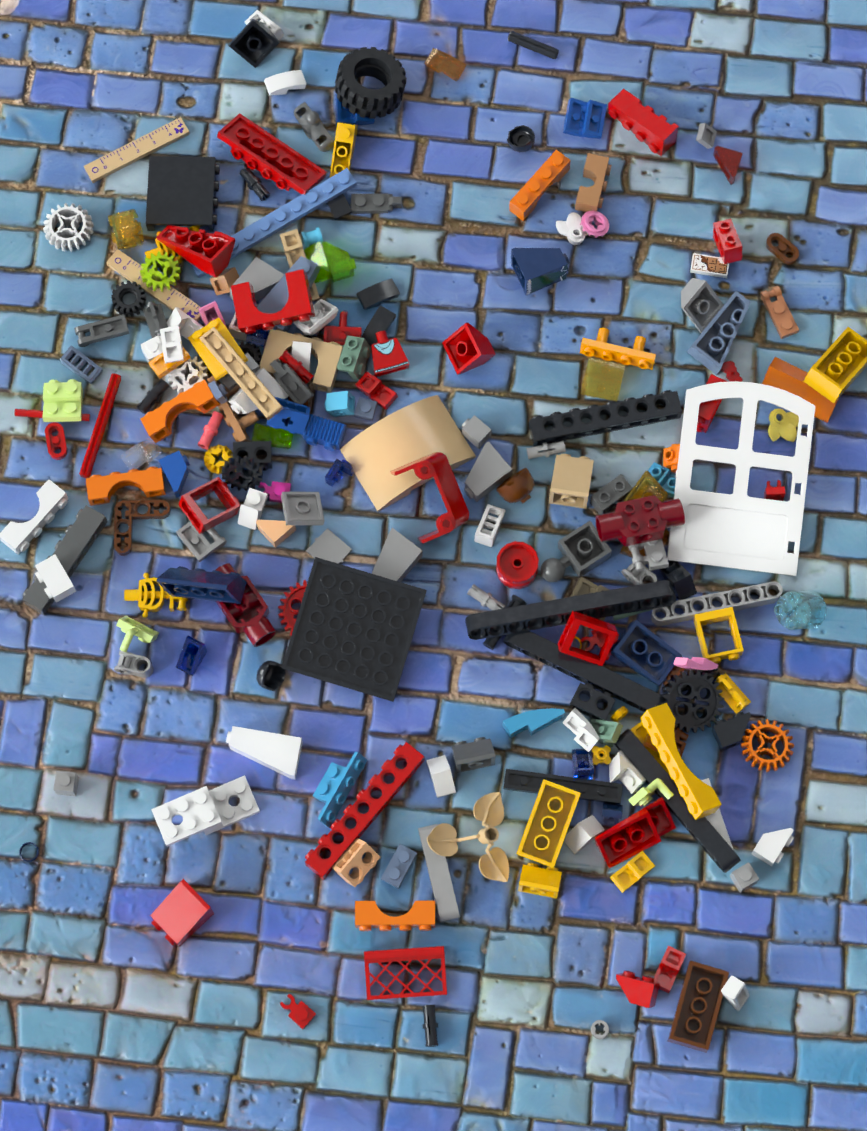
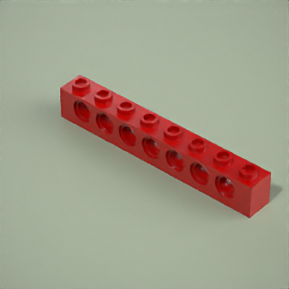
M406 742L403 746L400 744L394 751L395 756L391 760L385 761L381 767L383 770L379 775L375 774L370 779L368 788L366 790L362 789L356 796L357 801L353 805L349 804L343 812L345 815L340 820H335L330 827L332 830L329 834H324L318 841V847L315 850L311 849L305 856V859H307L305 861L306 866L323 880L333 870L332 867L351 844L362 836L425 761V756ZM399 761H405L407 766L404 769H399L396 764ZM386 776H392L395 779L391 784H387L383 780ZM373 791H380L382 793L381 797L378 799L372 798L371 793ZM366 805L369 807V811L362 814L358 811L359 807ZM350 820L357 823L353 829L346 827V823ZM337 835H341L344 838L340 844L333 842V838ZM322 851H330L331 856L328 859L321 858L320 854Z

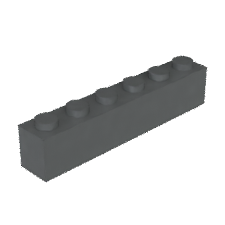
M87 505L84 509L78 511L76 521L73 525L70 524L68 526L65 537L57 542L55 551L52 556H57L69 579L107 524V519L103 514ZM35 575L31 587H27L23 593V601L27 606L45 616L55 600L54 598L49 599L44 590L47 586L44 582L40 583Z

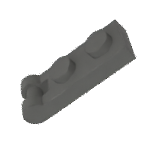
M124 314L74 328L75 334L79 338L77 340L79 347H86L92 343L130 334ZM90 332L91 335L86 336L85 333Z

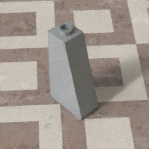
M392 528L372 574L402 582L422 558L423 551Z

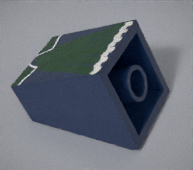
M560 248L511 249V266L525 295L566 279L567 271H569V259L565 253H562Z

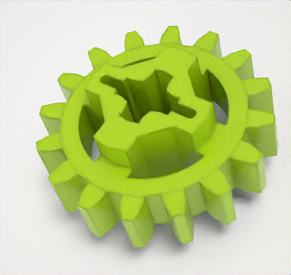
M158 251L157 256L151 253V259L145 257V263H141V268L143 269L140 270V274L143 276L142 281L143 283L146 282L147 288L153 286V291L160 288L161 292H163L164 287L170 290V285L176 286V280H180L179 273H181L179 262L175 261L173 255L168 257V252H165L164 256L161 255L160 251Z

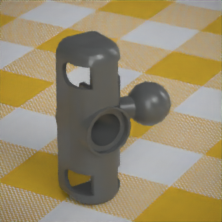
M306 102L297 106L294 110V116L301 124L306 136L310 140L312 139L321 152H327L334 147V140L327 132L320 119V115L312 111Z

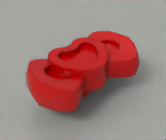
M726 361L723 363L721 371L726 373V378L729 382L743 381V378L737 372L734 362Z

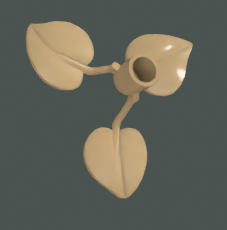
M500 792L486 794L474 804L473 815L475 819L482 821V826L485 827L477 835L456 838L457 832L455 828L447 823L435 826L428 835L427 843L430 849L444 857L457 853V842L478 839L482 844H488L485 850L487 854L482 855L479 859L480 872L490 880L508 881L509 863L505 852L499 847H494L490 850L491 846L494 845L493 842L499 837V832L495 826L500 825L504 818V807Z

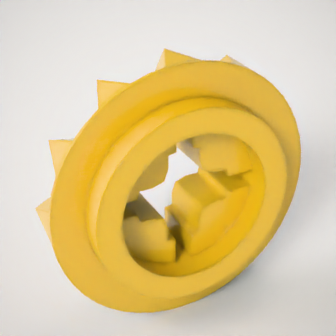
M220 444L211 446L208 451H205L204 464L210 472L221 474L222 466H224L225 461L229 462L230 458H233V452L227 446ZM222 454L224 461L219 460L218 463H215L216 459L213 456L218 457Z

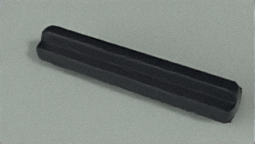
M511 31L508 35V41L549 58L556 59L559 54L558 49L514 31Z

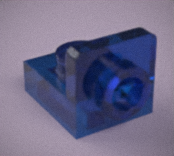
M258 329L253 334H247L246 342L264 347L270 330Z
M336 459L325 476L326 484L333 486L335 482L338 483L343 475L342 472L352 476L354 473L352 465L346 460Z

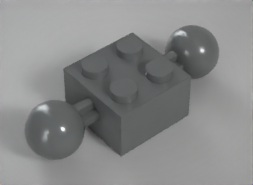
M588 521L558 541L557 548L564 557L545 560L541 565L542 577L548 582H558L563 578L565 569L571 566L580 578L611 558L612 550L606 543L608 541L601 542L597 529L591 521Z

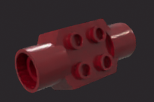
M655 495L619 502L615 512L596 515L595 518L601 542L618 539L625 547L662 539L666 528L685 524L684 510L679 498L661 502Z
M230 563L215 569L225 574L230 572L236 573ZM241 576L246 581L241 604L218 601L216 603L237 633H245L253 646L258 647L272 639L277 631L267 618L270 613L267 604L248 576Z

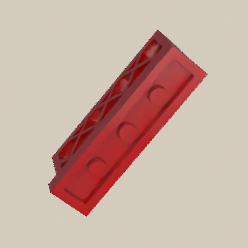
M444 946L364 951L367 1000L447 995ZM441 958V968L435 973L427 965L432 959ZM429 959L426 963H423V962L421 961V960ZM412 960H418L423 965L417 974H414L407 967ZM397 961L403 968L395 976L387 967L392 962ZM401 961H408V962H407L406 965H404ZM381 962L389 963L386 966H384ZM369 963H378L383 967V970L377 977L369 972ZM425 967L434 974L427 984L418 977ZM404 969L414 976L407 985L397 978ZM385 970L394 977L387 987L378 980ZM441 970H442V978H440V977L438 976V974H439V972H440ZM437 977L442 981L443 991H434L428 985ZM417 978L424 987L420 992L414 993L408 986ZM395 980L405 987L399 994H394L388 989ZM375 981L385 988L380 995H371L370 987ZM426 987L430 990V992L423 991L426 989ZM407 989V990H409L411 993H403V992ZM386 990L390 993L383 995Z

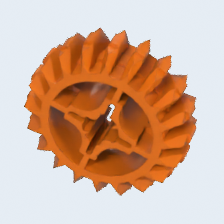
M769 719L765 720L764 725L761 720H758L757 726L752 723L750 725L751 730L746 729V735L742 736V740L745 741L741 743V748H745L742 751V755H749L745 761L749 762L752 760L751 767H755L758 764L759 771L762 770L763 766L766 772L770 771V766H772L774 771H777V764L783 768L785 766L784 762L788 763L790 761L788 756L793 755V751L790 749L794 748V744L789 743L793 737L786 736L789 733V729L782 731L783 724H780L779 727L775 726L776 720L773 721L772 725L769 724ZM761 732H771V733H774L775 735L772 736V737H769V736L765 735V733H761ZM756 735L760 746L754 751L752 748V738ZM781 740L783 752L779 756L775 745ZM765 742L772 743L770 749L763 748ZM763 754H766V755H768L770 758H773V759L767 760V759H763V758H761V757H759V756H760V755H763Z

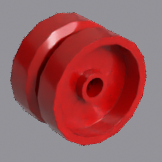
M514 541L506 544L497 555L496 573L499 580L511 589H522L532 584L538 573L539 559L536 551L531 545L524 542Z

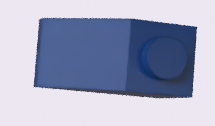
M176 451L159 459V464L175 497L178 498L189 473L187 466L190 464L186 455L182 456L180 451Z

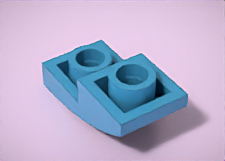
M654 462L644 475V479L674 497L675 475L671 474L669 469Z

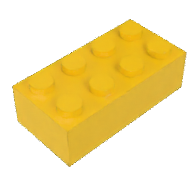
M847 327L811 367L803 382L832 403H835L867 367V340Z
M543 779L516 854L554 868L581 793Z

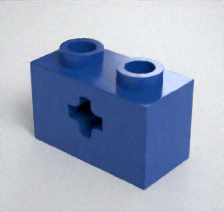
M275 397L283 409L270 420L267 419V425L275 429L287 430L292 434L303 435L310 416V407Z

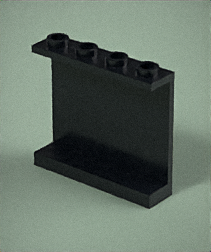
M149 156L146 207L147 231H155V225L209 226L210 232H214V225H217L215 209H218V197H215V193L219 192V181H216V175L220 174V164L216 163L215 157Z

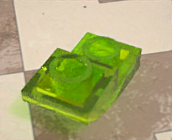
M256 423L253 428L251 441H271L272 447L290 449L293 434L281 428L275 429Z

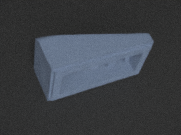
M70 346L60 358L62 365L90 384L103 371L102 368L73 346ZM80 359V363L75 367L74 365ZM87 364V367L83 371H81L83 366ZM93 368V372L88 377L86 374Z

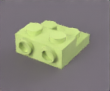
M70 379L67 382L50 380L49 383H44L43 422L81 421L83 387L81 382Z

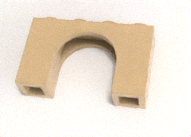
M278 328L276 330L270 329L259 369L264 368L275 379L276 377L273 374L276 371L270 363L275 359H279L286 350L292 353L293 341L312 343L311 354L318 360V366L313 379V389L332 393L338 373L337 365L343 346L336 342H323L316 337H312V339L307 338L300 333L291 334Z

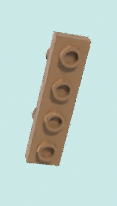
M214 376L207 379L209 383L216 381L218 384H221ZM236 385L231 391L224 386L228 392L226 394L228 401L230 396L240 389L239 385ZM228 401L223 404L220 403L218 408L221 412L224 411L226 415L224 420L229 427L232 426L234 430L232 435L236 442H250L251 440L246 433V428L260 420L257 413L252 411L239 418L237 413L232 410V405Z

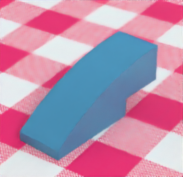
M554 708L526 711L504 720L503 727L510 739L525 730H528L532 736L564 718L566 712L564 709Z

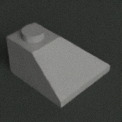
M692 278L681 291V308L698 331L702 333L724 304L707 281Z

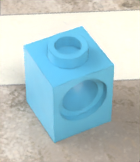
M349 391L327 393V400L324 403L325 409L333 417L354 415L355 397Z

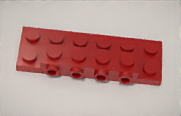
M240 113L217 134V138L231 146L230 152L235 159H242L250 169H256L261 172L263 178L276 182V186L279 189L289 191L293 188L300 194L305 195L326 177L327 172Z

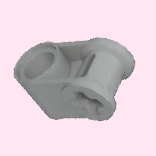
M633 563L627 569L621 571L623 576L634 585L644 584L643 582L646 580L657 582L655 574L649 571L645 565H643L644 570L641 572H637L636 566Z
M119 651L120 658L117 666L114 667L116 672L142 678L152 675L154 668L147 657ZM142 664H148L147 669L139 670Z

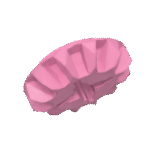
M588 211L581 218L580 225L583 226V231L588 232V236L594 235L595 238L598 236L603 237L609 230L608 219L598 211ZM592 222H594L595 225H598L596 229L594 228V225H592Z

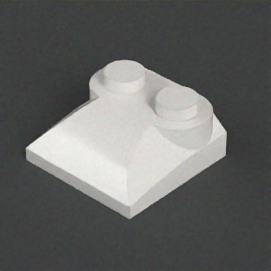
M320 299L313 305L315 317H311L309 321L300 322L298 320L293 321V323L301 330L303 335L311 336L320 331L337 316L338 308Z

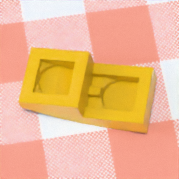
M642 851L615 872L610 879L623 893L651 871L655 865Z

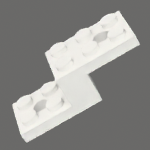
M245 775L209 791L207 786L151 809L167 847L203 831L205 835L211 834L260 813ZM238 797L240 803L237 806H231L229 804L230 798ZM174 816H182L183 822L180 825H174L172 823Z

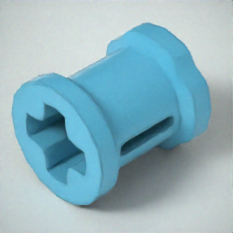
M319 227L310 232H301L305 248L317 242L323 243Z

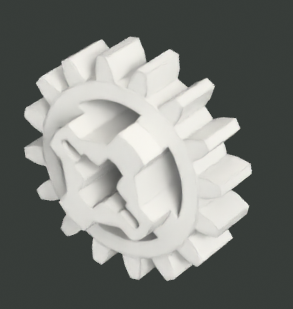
M195 356L193 359H188L167 374L170 377L168 382L172 384V389H177L179 394L192 388L194 384L208 379L207 367H203L204 362H198V357Z

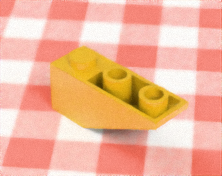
M343 122L337 123L330 178L346 168L350 171L358 125Z

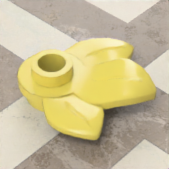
M780 408L772 410L769 414L770 425L768 427L770 439L774 442L781 436L786 441L794 442L797 437L796 427H798L799 416L792 412L786 413ZM777 414L781 416V421L777 420Z

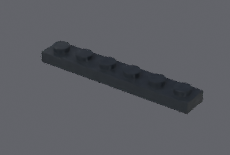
M506 769L504 790L538 794L543 779L580 792V800L621 804L623 784L512 769Z

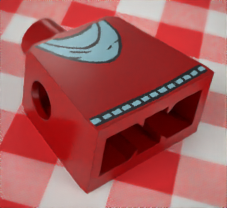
M386 330L375 333L378 343L371 345L374 376L380 377L408 369L410 364L398 339H388Z

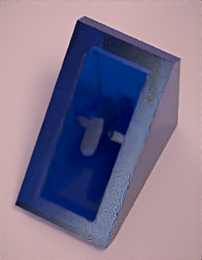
M187 636L176 668L193 676L207 653L205 644Z
M585 749L572 750L574 778L593 779L594 766L591 750L589 752Z

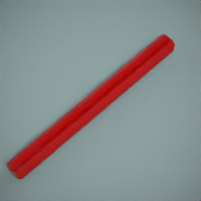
M111 374L79 473L83 478H89L121 382L119 374Z

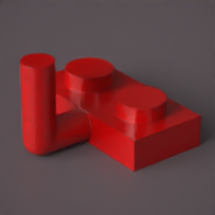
M343 310L340 313L339 326L326 325L324 327L323 342H336L344 345L348 335L361 337L362 327L347 326L348 311Z

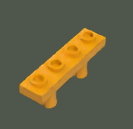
M599 328L596 340L582 339L580 354L588 357L602 358L605 361L619 362L623 365L637 366L641 369L653 370L656 354L644 352L646 338L642 336H636L633 349L607 343L610 332L607 328Z

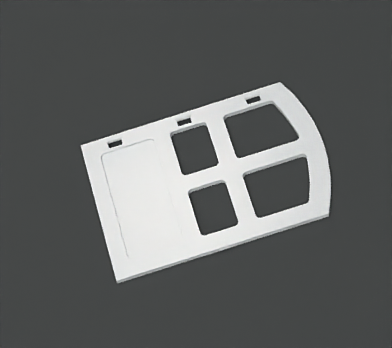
M718 382L686 390L674 499L679 498L682 503L685 524L670 528L667 551L668 560L796 576L815 405L788 391L753 382ZM726 398H742L743 409L738 449L697 445L695 439L700 403ZM761 400L774 404L799 416L796 449L793 457L758 453L752 450L758 401ZM802 425H808L807 437L801 435ZM703 460L735 465L733 493L722 494L692 490L690 482L693 461ZM758 467L790 471L792 473L790 500L786 502L749 497L747 489L750 468ZM795 483H801L800 495L794 494ZM789 542H795L794 554L787 553Z

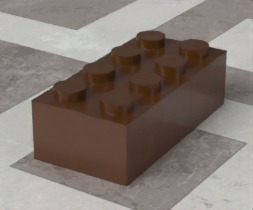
M694 961L688 963L668 1042L707 1053L723 997L721 990L727 982L728 971Z

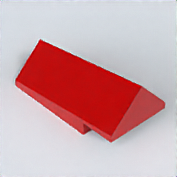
M661 797L594 839L610 869L661 842L660 836L676 829V826L664 799Z

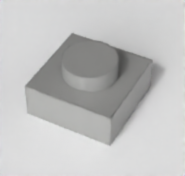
M706 123L700 124L696 141L707 149L713 148L717 131Z

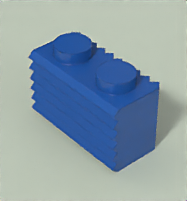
M310 414L303 438L307 444L312 446L320 444L329 451L340 450L347 431L346 425Z

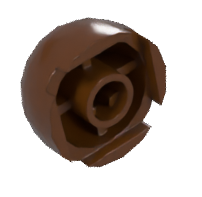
M527 468L521 469L515 473L516 475L511 478L509 477L497 487V492L505 501L509 503L521 501V503H524L531 498L530 493L534 489V479Z

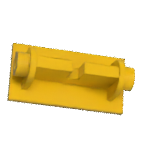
M726 673L724 675L721 674L715 682L719 683L716 689L722 690L719 695L724 698V701L736 714L751 703Z

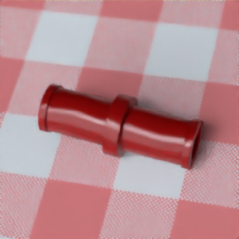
M287 350L279 357V360L284 364L287 363L291 366L305 384L314 377L302 366L303 363L301 361L298 362Z

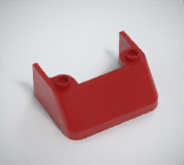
M434 452L390 471L392 475L397 476L413 469L419 479L426 480L434 477L447 512L437 518V530L418 537L419 542L426 543L447 534L469 519V510L445 454Z

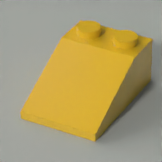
M218 317L187 337L216 380L224 377L228 372L199 339L212 327L217 329L244 362L248 361L235 339Z

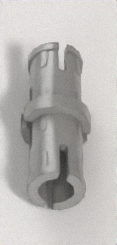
M564 441L550 444L545 442L540 446L526 448L528 459L542 456L547 458L549 455L566 452Z
M475 584L472 585V589L470 588L467 595L479 601L481 606H486L492 611L503 609L506 606L493 598L491 593L487 594Z

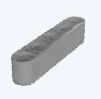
M434 824L418 828L439 919L440 922L459 918L460 915L446 857L433 852L427 843L428 835L438 825Z

